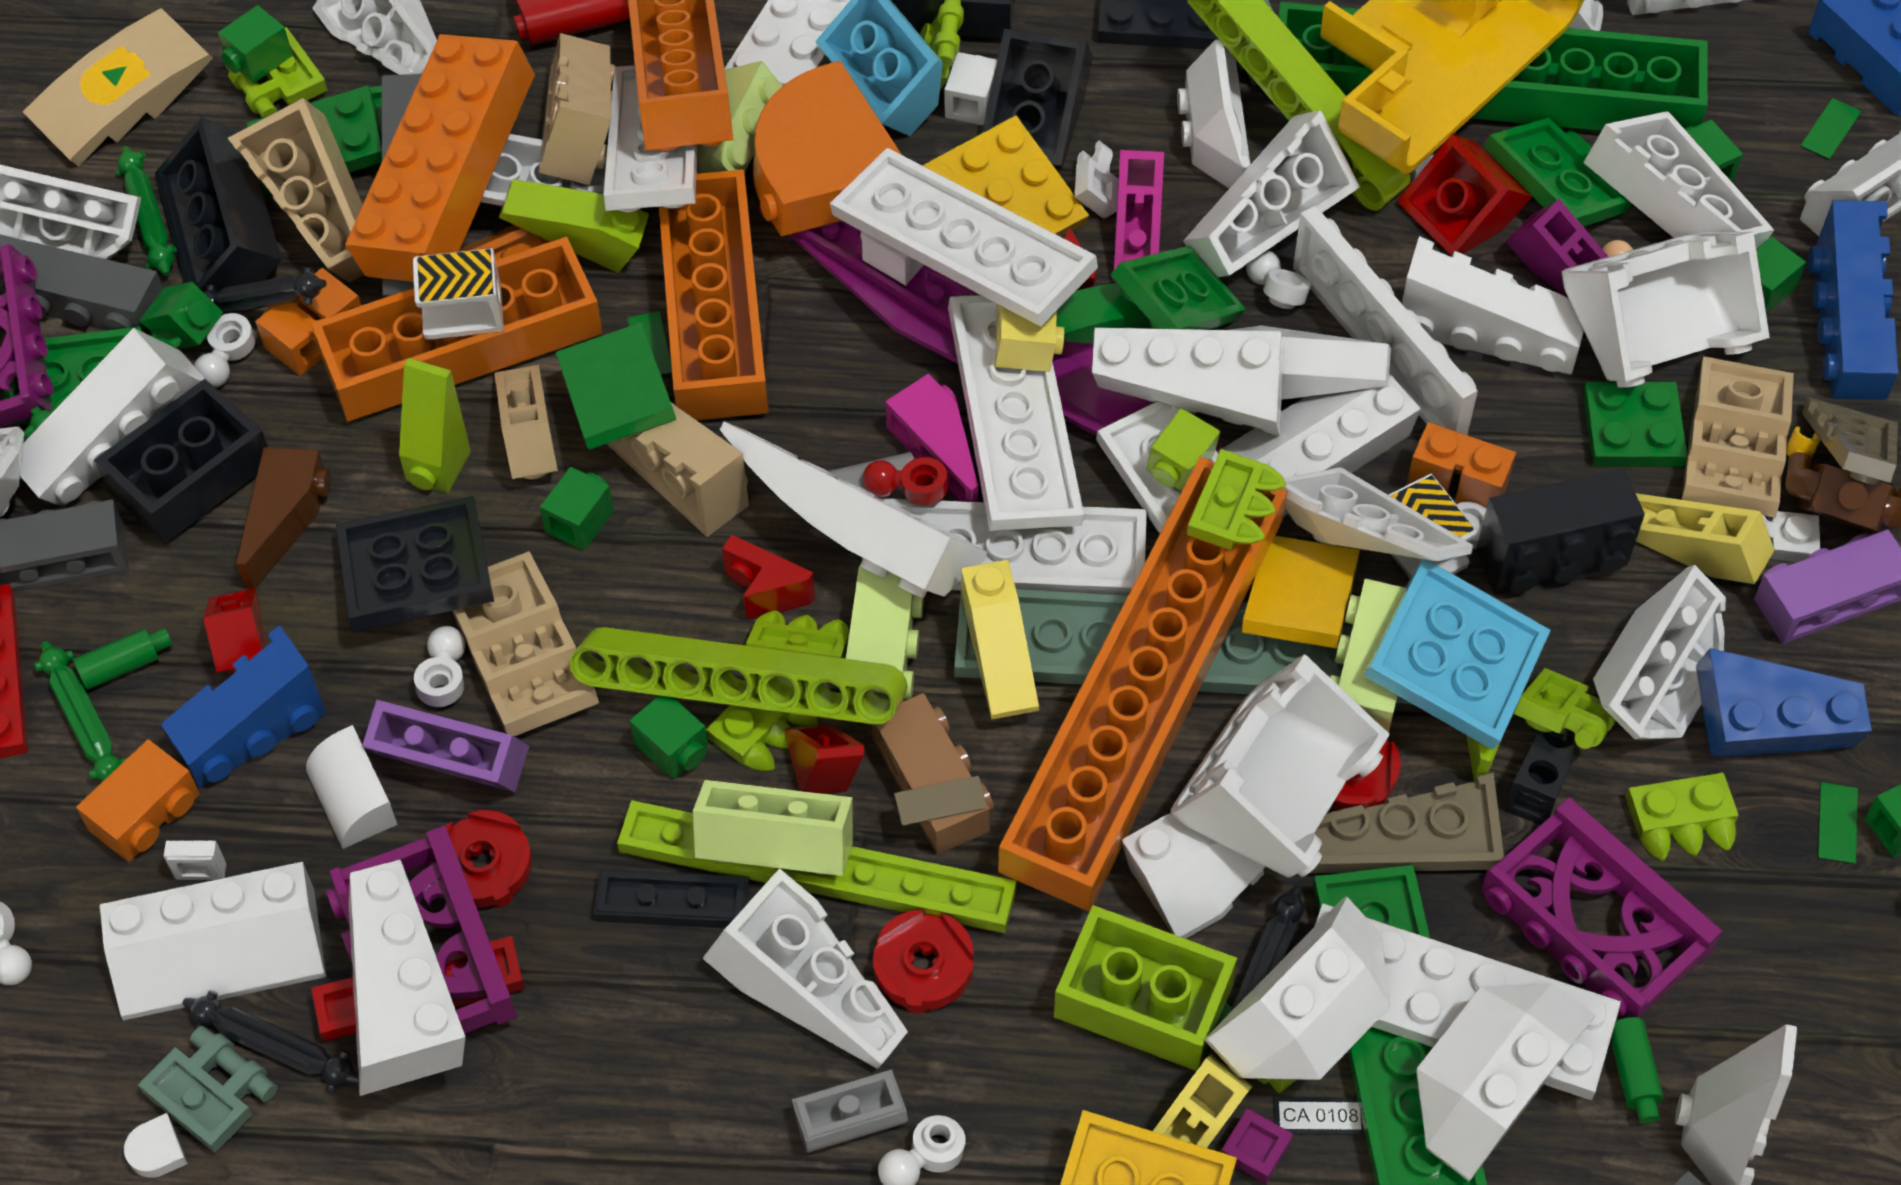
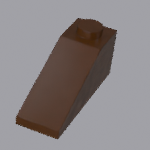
M263 448L236 562L246 589L257 588L317 517L322 496L328 497L331 488V473L329 469H324L319 450Z

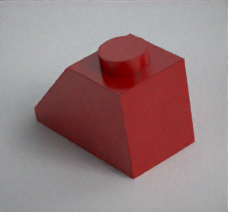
M255 587L209 597L203 620L216 672L229 670L230 675H233L236 672L232 665L243 655L251 660L266 647L257 589Z

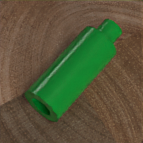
M144 628L78 656L73 661L86 690H90L159 660L156 652L173 644L166 628L149 635Z
M1637 1017L1617 1020L1614 1024L1610 1042L1626 1107L1636 1109L1640 1124L1655 1123L1660 1120L1657 1105L1664 1100L1645 1022Z

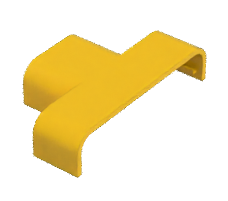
M1369 0L1353 15L1329 1L1324 5L1321 24L1322 39L1373 71L1370 76L1342 100L1338 124L1339 131L1401 173L1408 174L1412 172L1559 38L1576 18L1584 0Z

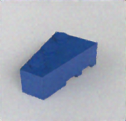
M1712 648L1708 649L1696 665L1711 758L1853 748L1872 731L1864 685L1862 683Z

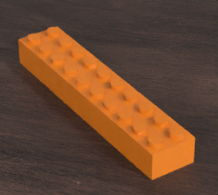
M1199 457L999 846L998 873L1090 912L1123 846L1121 839L1127 837L1283 520L1288 491L1279 489L1270 492H1260L1271 501L1276 509L1275 513L1269 516L1248 518L1262 530L1265 535L1264 540L1252 544H1235L1233 550H1229L1188 536L1189 521L1215 463Z

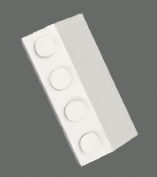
M1901 131L1889 141L1883 139L1876 143L1868 154L1858 161L1852 159L1845 163L1838 173L1827 181L1819 180L1814 183L1805 194L1804 199L1806 203L1800 220L1819 236L1833 200L1887 201L1888 217L1886 220L1901 210Z
M1389 375V382L1386 387L1304 397L1281 412L1280 436L1264 432L1260 428H1254L1222 449L1267 464L1278 471L1283 478L1342 467L1352 473L1409 437L1421 408L1393 376ZM1284 509L1283 517L1288 514L1286 509Z
M303 862L100 904L104 951L123 1021L184 1008L185 1006L182 1002L185 998L206 996L208 990L217 992L218 996L216 999L222 1000L326 977L315 893Z

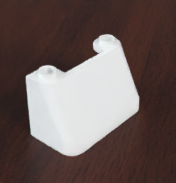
M1703 232L1684 235L1562 271L1566 294L1607 380L1617 382V387H1632L1645 383L1644 376L1652 373V365L1708 348H1724L1725 354L1728 355L1744 353L1752 350V343L1770 338L1753 232Z
M1304 654L1258 685L1243 700L1171 808V813L1186 827L1288 878L1296 874L1304 877L1317 866L1322 858V854L1319 852L1322 840L1314 834L1345 782L1358 773L1365 777L1378 766L1383 758L1379 751L1390 734Z

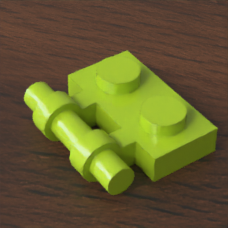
M944 0V4L940 6L938 15L932 24L926 23L920 33V36L943 62L940 90L948 80L949 67L953 65V61L960 48V37L957 35V31L961 27L964 17L961 0Z
M285 27L293 56L266 74L269 81L261 85L257 81L252 83L240 72L235 74L227 67L231 82L237 89L244 91L246 103L254 113L260 114L262 118L278 112L273 104L281 98L289 106L302 98L309 100L328 91L325 79L287 27Z
M1547 668L1542 670L1522 694L1514 712L1515 715L1526 719L1525 721L1529 726L1539 731H1554L1559 734L1564 728L1575 733V743L1582 749H1589L1599 745L1606 736L1607 731L1616 722L1602 707L1599 698L1587 694L1589 686Z

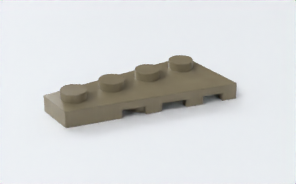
M1807 397L1802 415L1842 469L1851 471L1850 477L1863 483L1876 485L1879 480L1891 483L1897 466L1898 422Z
M1494 772L1477 776L1474 782L1455 786L1454 782L1434 787L1433 792L1409 798L1406 794L1387 798L1385 804L1368 808L1359 805L1326 813L1314 833L1322 840V845L1319 849L1322 858L1310 873L1356 872L1413 865L1415 871L1489 870L1494 864L1499 863L1504 858Z

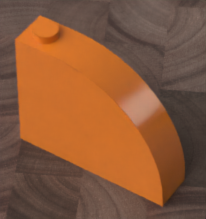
M841 61L816 67L787 82L769 99L758 118L754 144V186L760 200V207L764 218L767 221H772L781 237L842 221L832 215L830 203L886 148L902 155Z

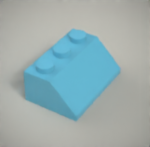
M850 0L815 41L832 63L842 62L883 125L911 136L938 106L943 62L891 0Z

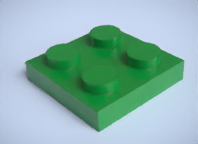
M1585 382L1583 400L1592 467H1684L1688 456L1676 382H1645L1637 386L1622 388L1617 387V382Z

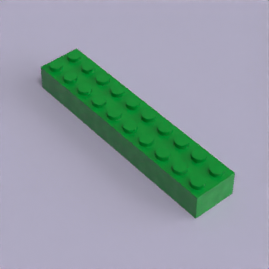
M1280 2L1278 18L1346 96L1373 73L1372 70L1322 39L1321 24L1324 6ZM1340 7L1341 9L1345 10L1351 15H1353L1355 12L1359 10L1355 8ZM1568 28L1471 118L1528 124L1549 117L1558 127L1602 131L1605 124L1668 111L1684 129L1689 126L1696 127L1702 124L1708 106V41Z

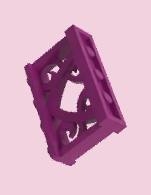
M11 244L0 247V278L4 277L6 292L0 295V326L7 332L0 347V388L6 392L13 393L14 391L10 388V383L13 378L18 376L20 393L17 396L0 401V428L32 417L33 415L30 410L36 406L40 410L50 411L52 408L50 396L54 393L53 384L47 374L45 357L48 356V347L41 335L39 319L43 316V311L35 293L34 281L37 280V271L30 257L27 255L23 256Z
M1570 797L1558 806L1555 813L1499 863L1494 864L1487 870L1481 889L1488 904L1497 913L1507 915L1520 926L1524 936L1533 946L1545 949L1560 963L1567 977L1576 983L1584 984L1591 992L1621 1001L1617 1019L1640 1018L1697 964L1700 965L1712 954L1723 932ZM1555 838L1564 845L1557 864L1537 856ZM1588 867L1600 879L1597 881L1586 880L1573 874V870L1585 878L1587 873L1584 868ZM1525 869H1537L1551 875L1553 878L1552 882L1543 877L1529 879L1527 884L1537 887L1540 891V895L1533 898L1515 881V875ZM1570 887L1587 894H1603L1613 890L1624 899L1620 919L1626 936H1605L1577 930L1571 910ZM1637 911L1651 922H1640L1639 927L1644 932L1642 934L1637 929L1632 914ZM1677 945L1683 953L1663 971L1660 960L1655 952ZM1642 956L1649 968L1650 980L1645 986L1634 988L1614 969L1618 967L1627 968L1631 972L1633 979L1638 968L1635 957Z
M445 825L426 832L427 837L341 870L339 867L329 870L335 885L334 888L326 890L336 919L346 916L350 927L349 882L351 872L396 860H401L404 871L408 872L436 861L416 875L409 884L424 924L437 928H450L460 925L462 928V932L455 934L444 943L436 956L451 999L487 996L486 999L456 1010L464 1034L495 1021L500 1025L517 1018L510 994ZM424 898L430 907L433 899L443 898L446 900V905L440 912L431 913L425 910L419 902ZM350 930L342 932L341 935L352 962ZM454 955H464L467 957L468 963L465 967L458 969L451 964L453 977L446 976V966L450 957Z

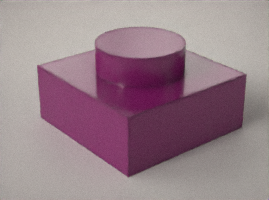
M1247 1108L1222 1148L1221 1153L1237 1157L1235 1167L1267 1184L1291 1144L1293 1134Z

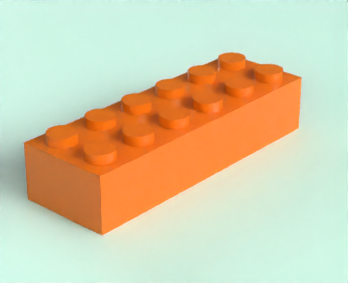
M628 0L645 151L656 149L668 152L680 146L697 144L716 146L723 141L734 140L714 0Z
M439 35L345 243V246L366 277L414 282V257L459 252L535 76L518 41Z
M744 169L696 174L695 204H686L674 209L659 206L675 403L678 408L695 420L767 414L769 412Z
M567 236L496 260L502 294L504 331L427 340L423 334L422 308L416 306L414 288L311 322L321 358L347 422L402 403L404 364L408 358L451 370L454 385L603 334L597 299Z

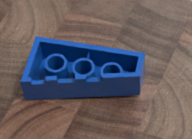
M1833 200L1816 246H1811L1808 251V272L1815 275L1812 303L1814 308H1819L1820 310L1817 338L1819 344L1825 345L1826 352L1823 358L1822 373L1824 380H1830L1832 399L1887 400L1898 375L1895 318H1887L1892 305L1893 285L1892 279H1884L1886 257L1890 255L1889 237L1880 236L1882 222L1888 217L1887 201Z

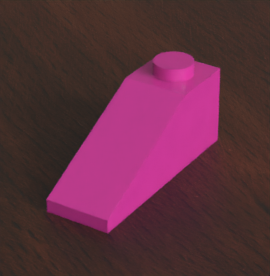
M1120 150L1114 270L1121 262L1159 253L1164 152Z
M927 374L885 401L886 428L915 458H934L945 466L948 478V492L956 501L978 502V482L958 409L957 398L946 385L940 386L930 374Z

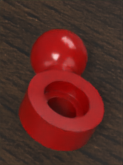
M920 457L911 460L903 467L902 471L897 470L888 461H874L865 468L862 475L864 488L874 494L875 497H886L891 495L896 489H902L904 496L910 502L918 505H930L940 501L948 491V478L945 466L937 459L930 457Z

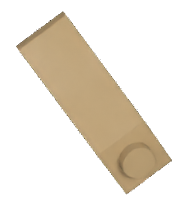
M539 365L495 372L501 427L512 479L521 477L529 480L544 477L549 472L558 471Z

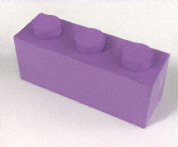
M1889 529L1871 536L1868 533L1860 534L1851 539L1846 545L1830 551L1827 548L1819 549L1810 554L1805 560L1789 566L1786 563L1778 564L1770 568L1762 576V581L1754 601L1781 643H1788L1901 601V547Z
M376 700L362 747L384 758L511 792L516 791L529 749V745L513 735Z

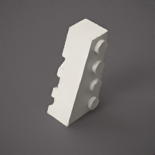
M1321 110L1293 116L1183 240L1185 245H1190L1218 277L1231 275L1299 229L1301 212L1316 205L1323 213L1360 188Z
M1668 111L1605 124L1584 161L1585 165L1673 238L1703 232H1753L1757 249L1769 239L1774 231L1770 224Z
M1422 237L1418 238L1406 279L1402 305L1417 315L1422 328L1433 340L1454 346L1460 350L1476 351L1496 356L1502 360L1517 361L1542 367L1547 371H1558L1572 375L1584 329L1568 297L1539 285H1534L1529 289L1518 285L1510 273L1496 269L1491 274L1470 265L1471 257L1454 251L1451 257L1432 249L1434 242Z
M133 328L23 443L21 478L38 498L65 507L101 477L94 459L205 378L180 350Z
M1095 328L1092 374L1098 387L1152 402L1160 401L1178 406L1179 409L1183 408L1192 413L1200 412L1223 418V421L1241 426L1242 424L1263 429L1264 432L1280 436L1284 354L1281 331Z
M401 860L351 872L349 882V919L359 1068V1095L362 1096L462 1066L465 1034Z

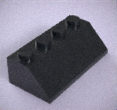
M203 117L198 120L156 170L155 175L172 240L177 249L176 255L184 283L193 282L202 292L206 291V286L213 285L215 286V291L219 293L225 287L263 281L276 269L282 259L259 178L249 167V163L243 155L235 149L228 139L241 130Z

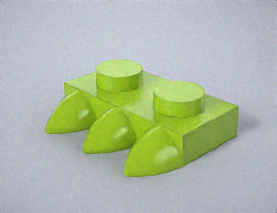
M1220 449L1189 521L1187 535L1229 550H1233L1235 544H1252L1264 540L1265 535L1262 530L1248 518H1260L1274 514L1276 511L1275 507L1260 492L1282 489L1286 487V481L1278 471L1267 464Z
M774 610L763 614L756 620L746 646L845 659L849 640V628L842 620L837 619L825 624L818 630L816 621L809 615L798 617L788 625H785L783 615Z
M777 676L784 685L794 687L787 678ZM730 705L706 729L709 741L743 766L752 770L767 772L773 771L775 765L773 756L765 743L772 747L788 749L785 739V728L790 726L786 721L800 726L818 725V718L816 716Z
M1724 773L1630 787L1627 791L1625 798L1639 840L1645 850L1660 862L1664 861L1669 853L1671 845L1670 835L1674 837L1677 844L1684 851L1692 856H1697L1702 847L1703 830L1706 831L1709 838L1717 846L1725 851L1731 849L1736 837L1735 823L1739 815Z

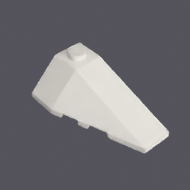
M1172 813L1121 839L1128 866L1171 933L1185 939L1222 919L1233 907L1232 902L1249 884L1254 885L1264 875L1263 869L1266 867L1186 827Z
M779 868L725 928L703 959L741 992L878 1069L908 1031L873 981L865 980L851 960L854 952L845 940L839 942L824 919L827 917V913L818 900Z
M1787 1024L1698 1076L1689 1095L1681 1093L1675 1116V1124L1683 1126L1681 1146L1711 1185L1752 1184L1754 1169L1746 1166L1748 1160L1752 1161L1755 1155H1763L1770 1120H1776L1790 1083L1797 1034L1796 1026Z

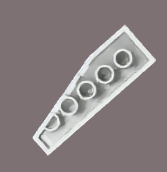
M723 422L720 431L731 445L743 453L746 464L782 501L813 527L847 550L863 557L860 564L861 567L886 578L888 572L901 577L898 586L914 595L924 598L927 591L945 596L961 582V568L979 565L984 561L988 553L899 506H894L882 499L875 498L874 494L861 487H857L840 478H834L835 474L803 459L799 460L797 455L745 429L727 422Z

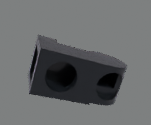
M1538 731L1513 782L1504 810L1541 825L1550 818L1577 749L1575 738L1554 731Z

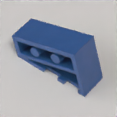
M1818 0L1808 33L1816 41L1822 38L1836 51L1834 58L1843 66L1849 63L1863 76L1861 83L1897 117L1901 116V0Z
M280 625L268 634L272 642L256 656L249 660L247 656L243 655L232 664L236 672L214 690L212 686L207 685L161 723L171 748L183 766L190 771L199 789L211 782L224 779L234 768L253 757L265 755L273 749L275 744L296 732L309 729L319 718L326 715L309 665Z

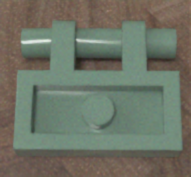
M200 1026L190 1037V1042L199 1049L191 1058H188L175 1047L138 1086L144 1095L211 1151L216 1153L252 1116L249 1107L241 1099L245 1095L253 1093L263 1102H267L275 1095L278 1086L266 1077L267 1070L256 1061L250 1060L247 1062L233 1050L234 1043L221 1033L214 1035L206 1027ZM220 1066L232 1077L222 1086L208 1074L212 1068Z

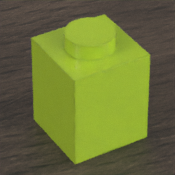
M1180 408L1151 446L1146 470L1152 473L1153 477L1162 485L1175 487L1182 492L1199 457L1210 460L1215 454L1220 431Z

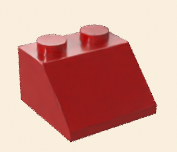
M1452 134L1397 202L1452 256L1454 251L1464 254L1503 231L1532 196L1477 142Z

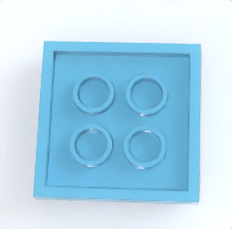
M1422 559L1416 566L1363 676L1493 750L1504 735L1551 630L1431 561Z

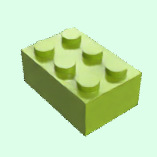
M1092 905L1055 991L1054 1018L1197 1071L1209 1046L1204 1039L1216 1028L1233 986L1237 958Z

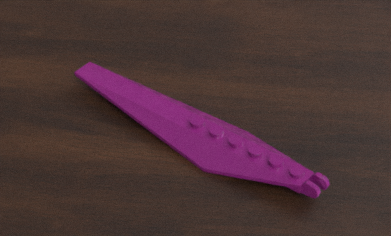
M759 207L758 210H759L761 216L764 218V216H763V214H762V211H761V207ZM844 221L789 234L795 242L895 332L958 364L948 311L949 299L953 296H977L980 294L926 265H923L905 286L863 261L861 231ZM1064 341L1062 354H1054L1052 360L1064 420L1097 436L1098 430L1155 403L1098 387L1092 374L1094 344ZM1217 443L1216 451L1218 452L1220 449L1224 448L1219 443Z

